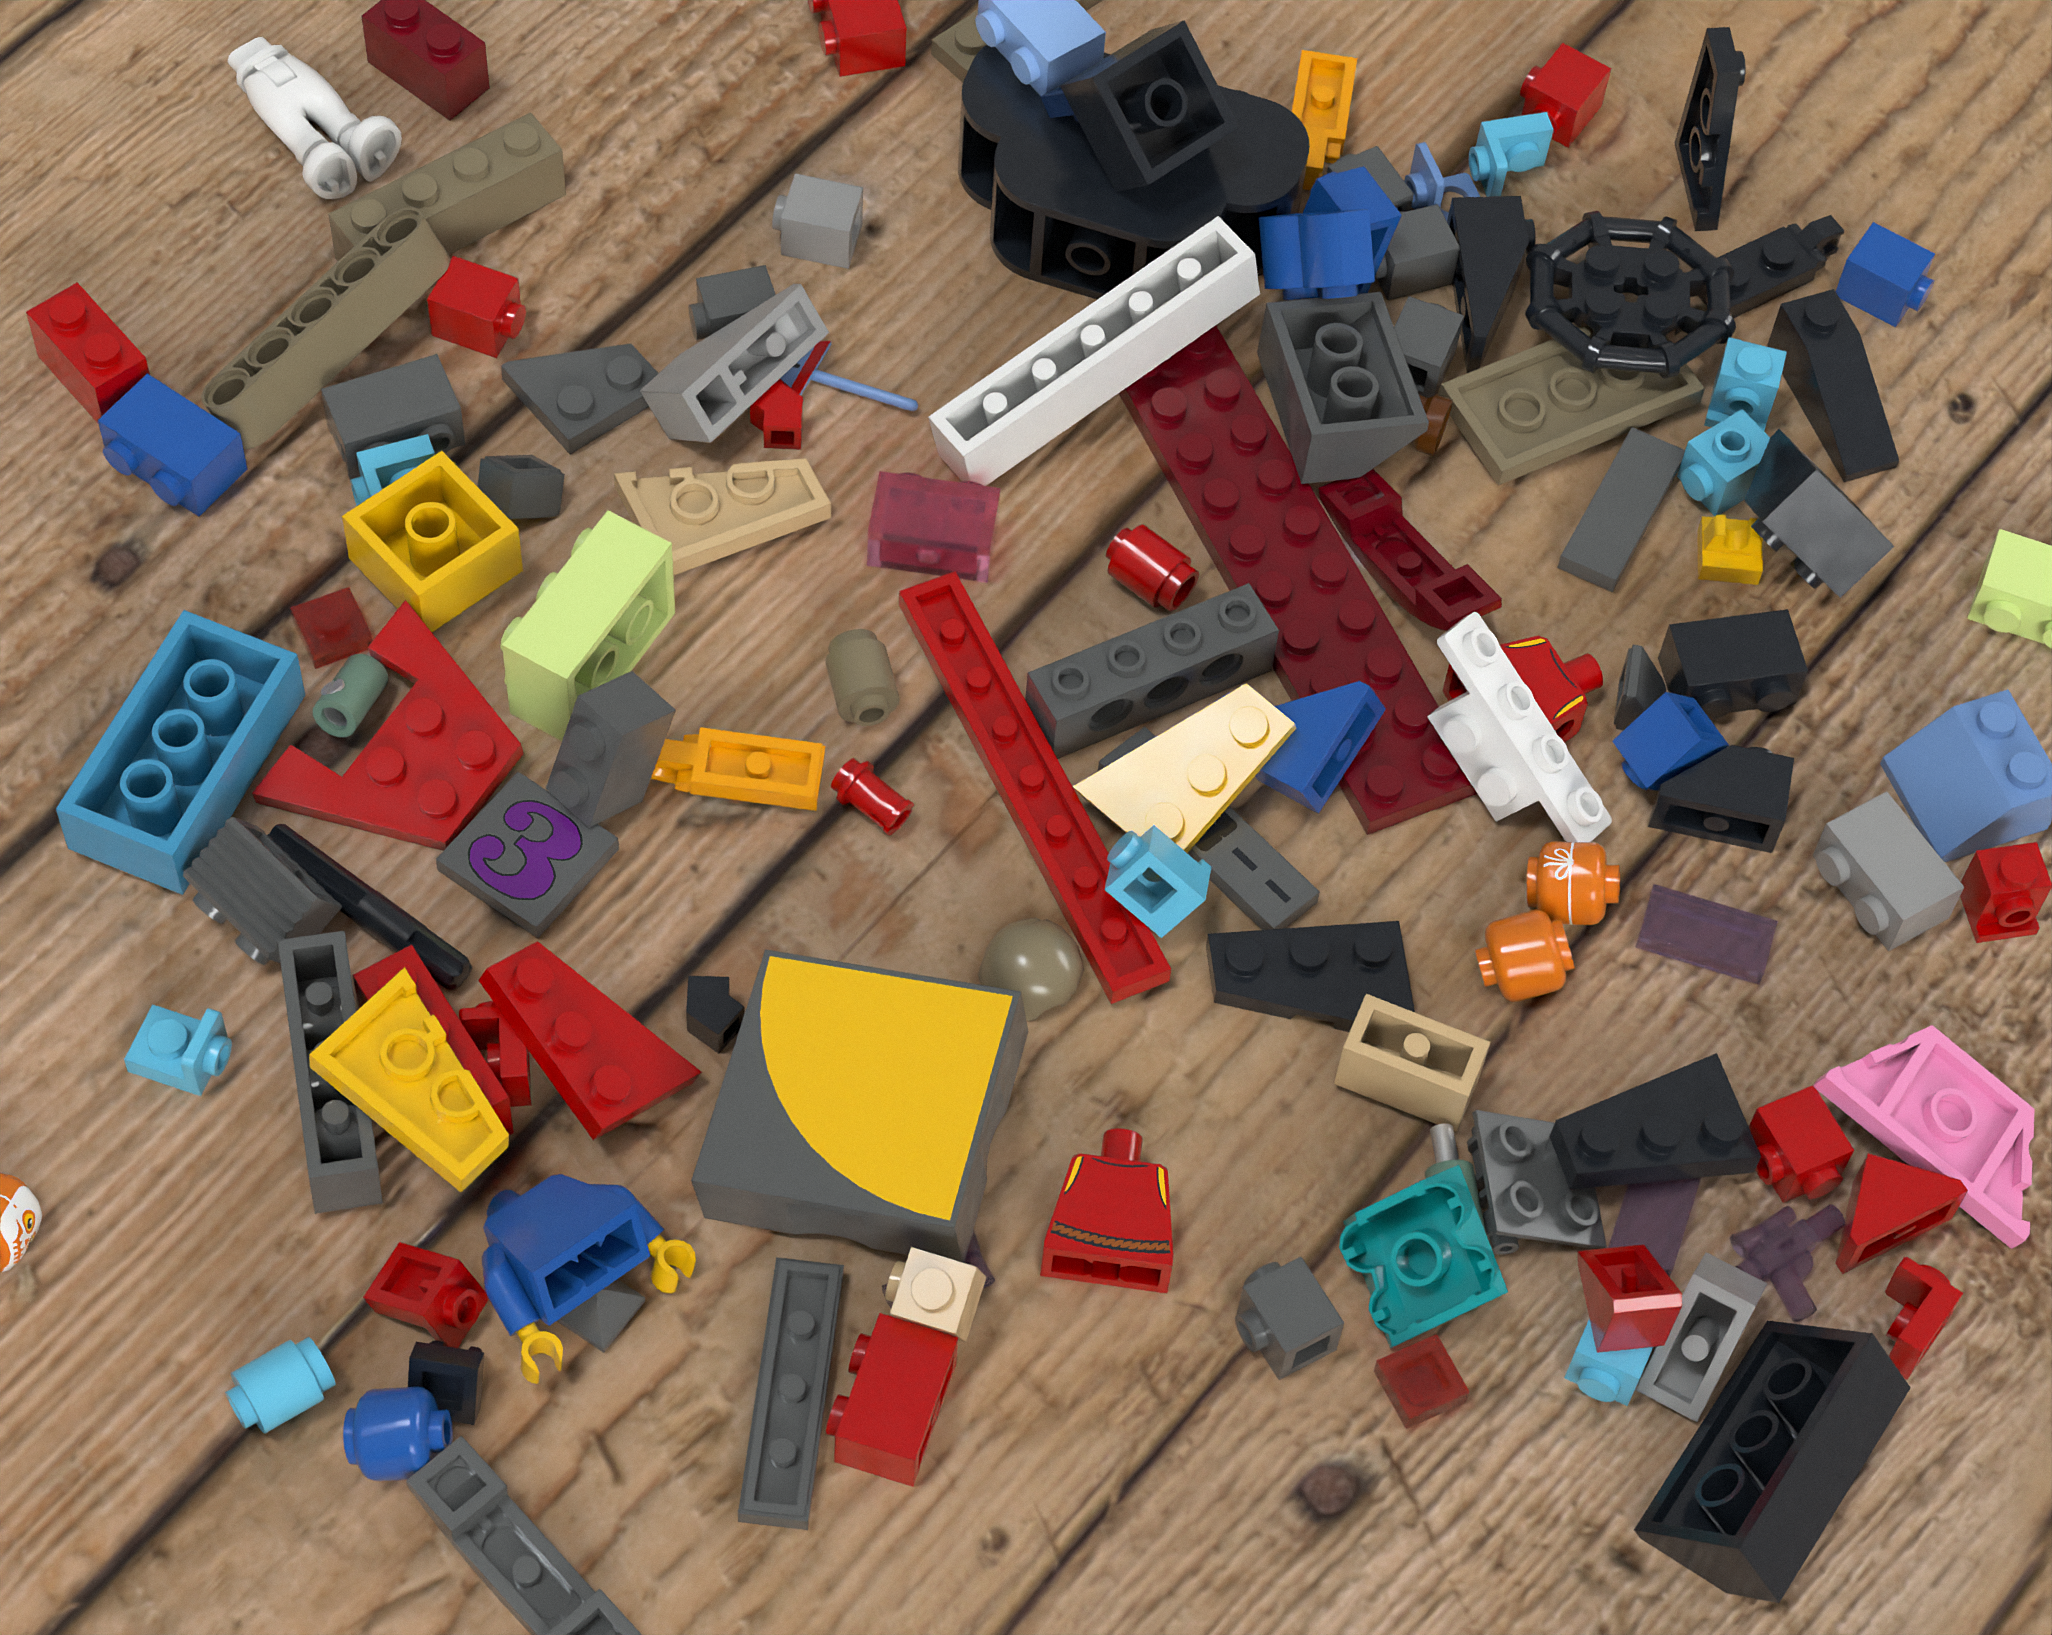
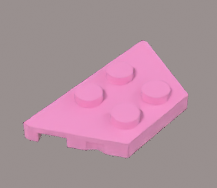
M1933 1025L1909 1035L1894 1045L1888 1044L1872 1051L1853 1063L1841 1068L1840 1066L1833 1068L1817 1079L1813 1085L1814 1088L1908 1165L1960 1179L1968 1189V1192L1959 1207L2009 1248L2013 1249L2026 1241L2030 1234V1222L2022 1220L2023 1190L2032 1185L2033 1161L2029 1154V1143L2034 1137L2035 1109Z

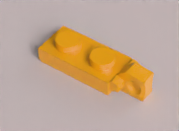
M1307 50L1301 51L1292 112L1303 123L1309 137L1310 148L1303 185L1305 190H1311L1316 179L1322 177L1324 162L1334 164L1339 159V156L1343 154L1358 58Z
M700 727L699 734H685L683 741L665 739L651 779L675 784V789L690 792V794L816 811L826 746L822 743Z

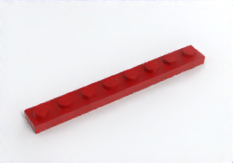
M956 571L899 591L900 609L1110 1003L1113 1004L1169 982L1171 967L1150 928L1104 890L1110 862L1107 860L1109 853Z

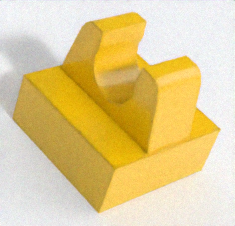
M1726 515L1701 517L1697 530L1699 580L1758 585L1763 572L1762 538L1751 527L1758 518L1750 517L1749 520L1727 519Z

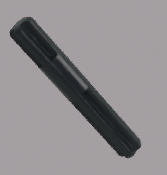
M277 824L272 828L268 836L283 851L289 854L291 859L296 861L301 868L307 871V874L314 878L316 883L332 895L333 899L341 904L342 908L340 911L351 918L357 925L395 953L412 945L433 979L447 990L458 989L464 980L468 978L472 971V965L468 957L286 824Z

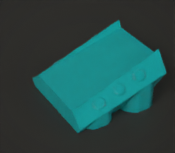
M1460 1165L1421 1180L1354 1213L1343 1221L1345 1229L1340 1236L1339 1249L1346 1264L1355 1271L1362 1272L1371 1296L1369 1312L1377 1328L1384 1332L1390 1348L1508 1293Z

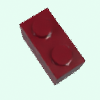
M380 0L361 16L368 63L449 121L490 89L485 42L426 0Z

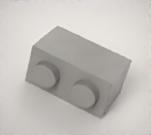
M1887 791L1826 823L1813 853L1823 878L1829 884L1839 888L1854 907L1856 917L1861 926L1868 933L1876 935L1888 951L1949 919L1964 889L1962 883Z

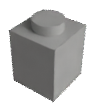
M795 173L788 196H778L773 213L772 228L781 231V255L849 269L863 225V187Z

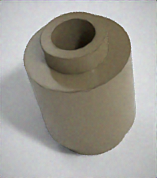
M866 629L849 630L837 635L829 644L826 667L840 717L861 726H872L883 722L896 709L900 700L886 646L877 640L875 633Z

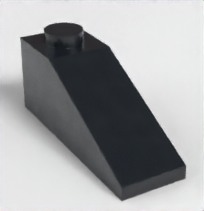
M1521 196L1454 197L1451 200L1447 223L1460 247L1452 286L1456 311L1458 314L1464 315L1460 335L1466 373L1481 367L1520 279L1525 256L1535 245L1533 219H1525Z
M1832 289L1781 303L1767 347L1787 352L1782 375L1843 482L1897 467L1899 457L1861 335L1835 290Z

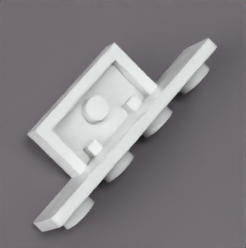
M1477 612L1467 615L1437 639L1439 648L1464 684L1467 692L1438 707L1427 716L1495 821L1540 801L1566 842H1591L1611 824V816L1604 807L1599 795L1593 790L1568 752L1566 744L1557 735L1535 701L1531 690L1524 684L1501 649L1495 635L1488 629Z

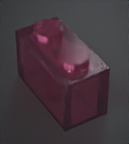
M879 471L868 527L867 566L936 576L956 571L960 579L988 583L998 527L1001 488L983 486L973 481L953 482L925 478L910 472L897 474Z

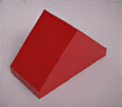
M1868 1153L1852 1184L1835 1264L1844 1274L1951 1220L1967 1194L1968 1189L1960 1179Z
M1642 1244L1577 1251L1578 1268L1597 1353L1664 1346L1682 1308V1292L1646 1246Z

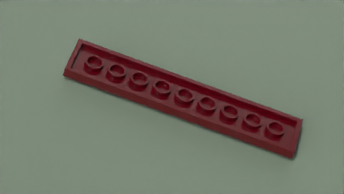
M1217 325L1118 393L1229 591L1249 583L1279 629L1272 667L1291 701L1361 681L1372 688L1386 708L1338 783L1366 834L1374 833L1476 795L1477 792L1427 717L1439 707L1311 486L1309 483L1301 484L1290 450Z

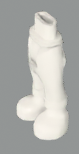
M258 37L235 49L229 55L228 64L237 73V85L247 94L251 105L261 119L296 156V160L303 166L302 174L305 183L318 196L325 199L344 198L355 190L357 184L356 170L367 181L372 182L379 178L396 158L401 146L402 137L401 131L391 119L384 116H371L361 122L349 111L338 93L317 71L289 54L283 46L271 45L265 38ZM308 121L315 122L330 137L332 142H328Z

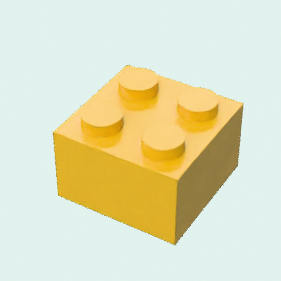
M440 451L342 515L349 559L397 609L406 600L431 632H434L523 572L519 529L443 451Z

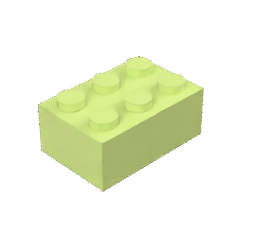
M607 510L593 529L586 528L582 531L573 546L570 559L559 573L552 572L544 579L538 590L534 605L523 618L516 617L511 621L501 639L500 648L503 651L505 667L504 682L507 685L510 714L562 741L578 695L632 671L675 614L671 542Z

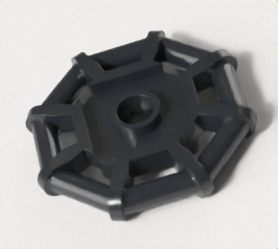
M1599 211L1584 213L1581 222L1550 242L1534 245L1526 257V265L1530 270V305L1525 312L1526 319L1533 329L1545 331L1583 362L1582 369L1591 373H1595L1598 368L1659 373L1663 379L1678 376L1682 366L1715 344L1727 343L1728 338H1731L1736 330V323L1731 317L1730 282L1734 277V269L1726 258H1716L1679 229L1676 219L1665 216L1662 221L1605 217ZM1611 241L1649 243L1650 246L1649 248L1613 246ZM1588 245L1589 250L1586 252L1585 259L1580 263L1575 264L1566 259ZM1679 259L1693 270L1686 273L1679 268ZM1554 284L1569 288V299L1557 300L1554 297ZM1621 293L1634 294L1638 296L1637 301L1627 302L1625 301L1624 294ZM1706 294L1707 311L1690 307V297ZM1582 321L1593 329L1592 339L1579 329L1581 328ZM1674 329L1675 336L1682 331L1688 334L1676 343L1667 341L1665 338Z

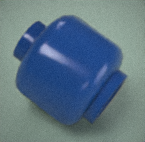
M423 1387L369 1390L359 1399L356 1408H350L346 1412L343 1427L346 1458L349 1464L358 1465L362 1474L370 1480H407L452 1444L453 1427L450 1413L448 1410H439L432 1393Z

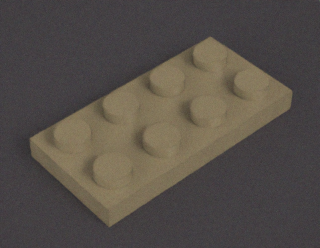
M1589 325L1579 328L1592 339L1593 329ZM1552 339L1441 384L1439 395L1453 399L1450 413L1451 418L1499 486L1628 433L1632 427L1638 429L1701 402L1705 388L1687 364L1680 368L1678 376L1663 379L1659 373L1598 368L1595 373H1591L1582 369L1583 362L1556 340Z

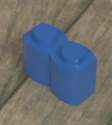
M1369 209L1306 212L1259 217L1265 289H1282L1283 300L1318 297V288L1322 290V299L1352 297L1358 295L1357 284L1375 282Z

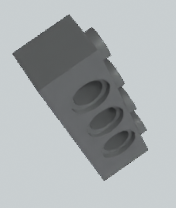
M1248 583L1028 672L1025 700L1057 759L1272 671L1279 629Z
M345 931L278 940L314 1212L316 1214L382 1204L371 1118L310 1068L309 1054L356 1012Z

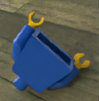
M563 1174L548 1177L523 1195H519L512 1190L499 1192L488 1205L487 1219L483 1226L489 1245L482 1255L485 1292L509 1336L516 1334L519 1336L522 1342L520 1369L523 1376L534 1384L539 1383L540 1374L535 1361L531 1358L533 1355L539 1353L547 1354L554 1360L558 1371L560 1372L562 1369L563 1347L561 1341L550 1332L539 1331L535 1324L539 1320L550 1326L651 1255L655 1259L650 1274L652 1283L660 1291L669 1294L676 1291L679 1283L678 1274L669 1265L676 1266L686 1277L691 1278L696 1263L695 1251L692 1246L685 1241L676 1239L666 1241L660 1235L665 1229L626 1187L622 1185L587 1184Z

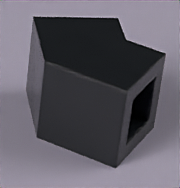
M688 976L687 1031L719 1054L739 1033L745 1014L744 1006L730 996L729 977Z

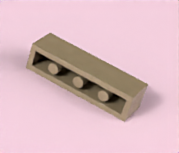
M530 112L329 213L335 259L339 261L391 213L409 207L417 208L423 214L450 255L565 196L563 151Z

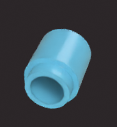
M307 1337L297 1344H294L292 1340H288L231 1372L235 1387L226 1391L225 1395L245 1429L256 1423L260 1430L266 1434L323 1401V1392L334 1387L336 1382L314 1341Z

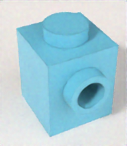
M1741 409L1688 441L1677 477L1681 480L1684 489L1690 497L1701 501L1714 516L1720 515L1745 499L1770 437Z

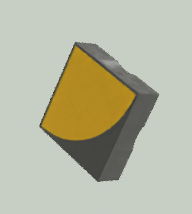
M765 949L691 1180L704 1218L795 1235H836L862 1243L873 1249L909 1255L910 1249L913 1247L964 1263L987 1183V1159L990 1144L1002 1117L1007 1111L1029 1032L1021 991Z

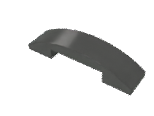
M462 1436L406 1480L408 1488L454 1548L531 1635H642L601 1589L595 1592L514 1503L508 1496L507 1485Z

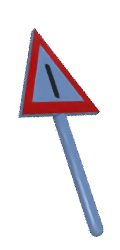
M820 341L779 379L780 382L799 395L803 394L808 383L812 380L908 411H916L918 408L916 400L817 370L831 346V341Z

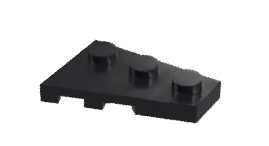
M1717 1053L1557 1119L1549 1135L1570 1190L1754 1173L1761 1159V1154L1757 1149L1758 1147Z

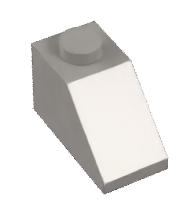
M1706 1252L1682 1295V1308L1665 1345L1656 1347L1635 1390L1697 1422L1767 1283Z

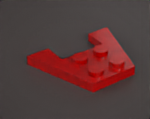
M405 600L368 646L371 657L414 683L410 691L342 777L290 744L252 792V795L258 804L444 851L476 817L524 752L518 739Z

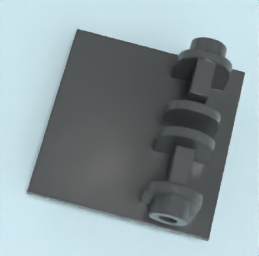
M1481 1110L1472 1112L1474 1127L1471 1130L1472 1137L1467 1141V1147L1473 1156L1477 1188L1482 1190L1478 1193L1481 1208L1488 1209L1483 1212L1485 1232L1492 1246L1493 1253L1506 1255L1519 1249L1518 1240L1521 1238L1592 1249L1607 1248L1596 1188L1569 1189L1549 1137L1555 1123Z

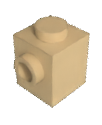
M911 1247L906 1263L899 1260L895 1263L888 1280L885 1299L893 1302L890 1314L895 1318L959 1337L958 1340L966 1342L986 1276L975 1266Z

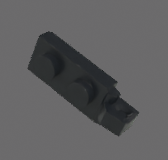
M1832 215L1810 222L1803 230L1797 223L1788 225L1786 228L1783 226L1717 257L1726 258L1734 269V277L1730 282L1732 318H1736L1813 281L1815 273L1826 265V257L1837 253L1839 249L1837 247L1845 231ZM1706 294L1699 296L1707 306Z

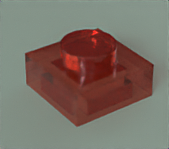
M349 587L290 608L293 623L315 669L368 650V646L373 641L372 634Z
M1437 1334L1378 1359L1375 1364L1374 1373L1405 1429L1466 1403L1470 1393Z

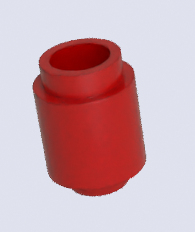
M1144 524L1137 526L1133 530L1129 528L1121 530L1112 540L1106 551V558L1110 560L1107 569L1108 574L1154 608L1162 605L1170 612L1176 610L1190 595L1199 578V571L1190 566V557Z

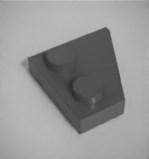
M631 343L508 361L501 365L502 380L569 454H572L648 408L649 405L640 390L659 374Z

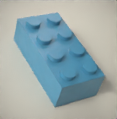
M183 610L56 808L68 849L183 895L190 884L183 877L184 870L191 867L192 860L200 857V851L208 847L209 840L216 837L217 830L225 827V821L232 816L305 697L298 655Z

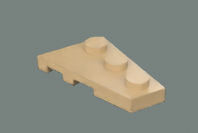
M806 458L733 464L727 472L693 474L692 467L669 469V476L636 479V471L614 473L615 489L632 522L672 543L673 576L831 518V502Z

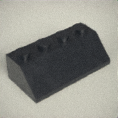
M1767 1320L1636 1525L1634 1531L1640 1539L1725 1593L1780 1603L1911 1387L1873 1333Z

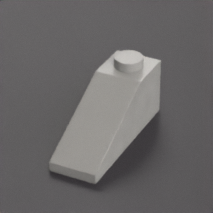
M793 284L679 354L645 385L640 392L669 439L711 443L819 343L829 331L802 285Z

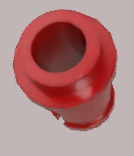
M855 758L850 759L841 767L832 780L831 788L837 792L836 800L842 805L850 802L880 826L888 836L894 834L912 813L914 803L909 799L906 800L873 773L874 766L869 761L860 763Z

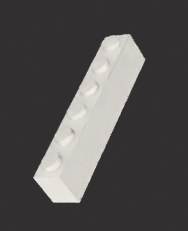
M1217 216L931 414L928 418L938 455L966 487L975 494L1260 295L1255 253Z

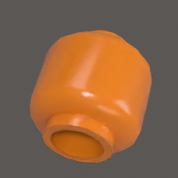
M1531 910L1489 923L1485 930L1487 947L1475 950L1485 987L1498 984L1502 996L1510 1002H1518L1558 991L1566 982V971L1575 969L1561 919L1551 922L1549 916L1542 910Z

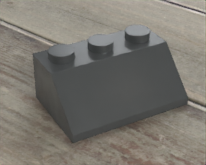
M1381 292L1363 293L1343 298H1311L1266 303L1257 354L1301 484L1360 478L1427 431L1429 421Z

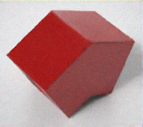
M779 380L750 406V423L763 431L764 448L801 450L803 397Z

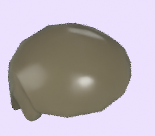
M1034 917L1010 923L994 936L986 948L978 977L980 985L1021 991L1026 1021H1033L1045 1010L1058 1005L1064 1007L1068 1003L1071 995L1075 993L1084 967L1079 946L1062 926L1048 919L1040 920Z

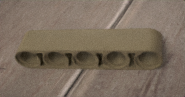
M409 207L397 210L383 219L205 386L201 395L202 403L211 415L241 434L243 449L254 448L271 438L447 271L450 264V255L423 214L417 208Z

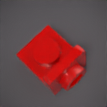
M487 1001L478 1004L476 1007L460 1009L459 1019L477 1048L479 1050H487V1063L509 1096L510 1107L532 1106L530 1052L493 1001Z
M401 1242L398 1243L363 1296V1299L375 1313L424 1327L435 1340L443 1341V1346L453 1348L460 1346L488 1302L485 1290L459 1259Z
M1904 1257L1897 1266L1885 1290L1886 1295L1904 1306L1890 1326L1886 1336L1896 1342L1889 1357L1902 1376L1908 1380L1948 1323L1963 1292L1952 1286L1948 1278L1936 1268L1924 1264L1920 1265L1912 1259Z

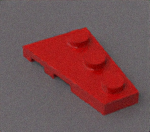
M538 941L486 968L478 980L593 1141L693 1084L702 1073Z

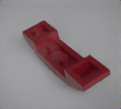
M1371 469L1360 478L1335 480L1319 487V498L1327 513L1361 564L1400 606L1420 621L1439 630L1448 631L1473 612H1477L1482 617L1502 607V598L1468 564L1455 569L1404 518L1402 497L1374 469Z

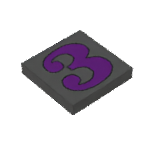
M517 772L436 858L437 870L536 938H539L619 850L618 837L598 824L588 828L550 792L520 772Z

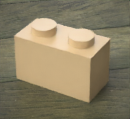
M1366 994L1343 1046L1334 1084L1432 1123L1451 1124L1453 1131L1458 1132L1478 1083L1491 1042Z

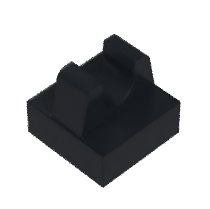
M437 1340L430 1343L416 1341L409 1357L408 1387H423L431 1392L438 1405V1409L448 1410L452 1422L475 1425L481 1409L484 1352L479 1347L471 1346L469 1350L443 1346L444 1342Z

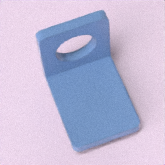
M1426 142L1415 145L1410 174L1406 175L1404 182L1414 193L1411 206L1413 209L1416 210L1436 204L1441 209L1444 192H1456L1463 197H1480L1469 174L1461 173L1443 178ZM1441 209L1447 221L1449 212Z

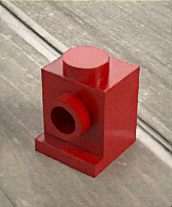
M2037 842L1977 850L1961 880L1964 889L1960 895L1976 943L2036 935L2040 929L2036 916L2052 888V882Z

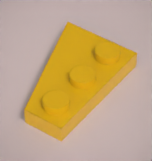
M405 967L309 1054L310 1068L460 1192L469 1186L508 1148V1132L470 1071L464 1070L446 1041L444 1029L435 1015L431 1016L416 993V984Z

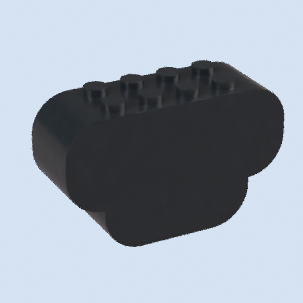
M985 45L973 59L962 85L958 175L967 194L978 204L991 210V246L996 257L1006 268L1026 279L1093 299H1099L1217 216L1255 253L1258 276L1263 275L1259 217L1299 213L1310 148L1306 128L1293 112L1276 102L1250 95L1241 90L1219 86L1239 128L1147 186L1115 192L1080 123L1075 121L1073 115L1050 118L1040 95L1030 84L1022 83L1017 78L1010 62L995 46ZM1104 52L1103 59L1106 58V57H1108V56L1111 55V54H1108V53H1105V52Z

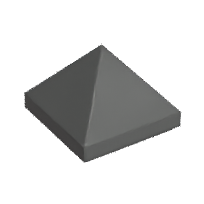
M617 1279L561 1317L557 1322L604 1353L644 1304L645 1297Z

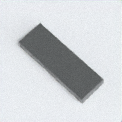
M1632 427L1562 552L1557 568L1613 592L1677 475L1685 450Z

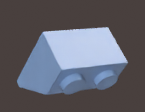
M2008 689L1953 706L1886 754L1880 762L1915 827L1944 862L1973 854L1977 850L1988 849L2047 830L2052 822V763Z

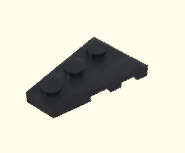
M1730 27L1706 29L1674 142L1695 231L1718 230L1738 87L1742 86L1745 81V57L1742 51L1735 50Z
M1399 921L1208 934L1206 951L1214 1003L1290 1020L1296 1015L1334 1022V1029L1350 1032L1366 994L1415 1012Z

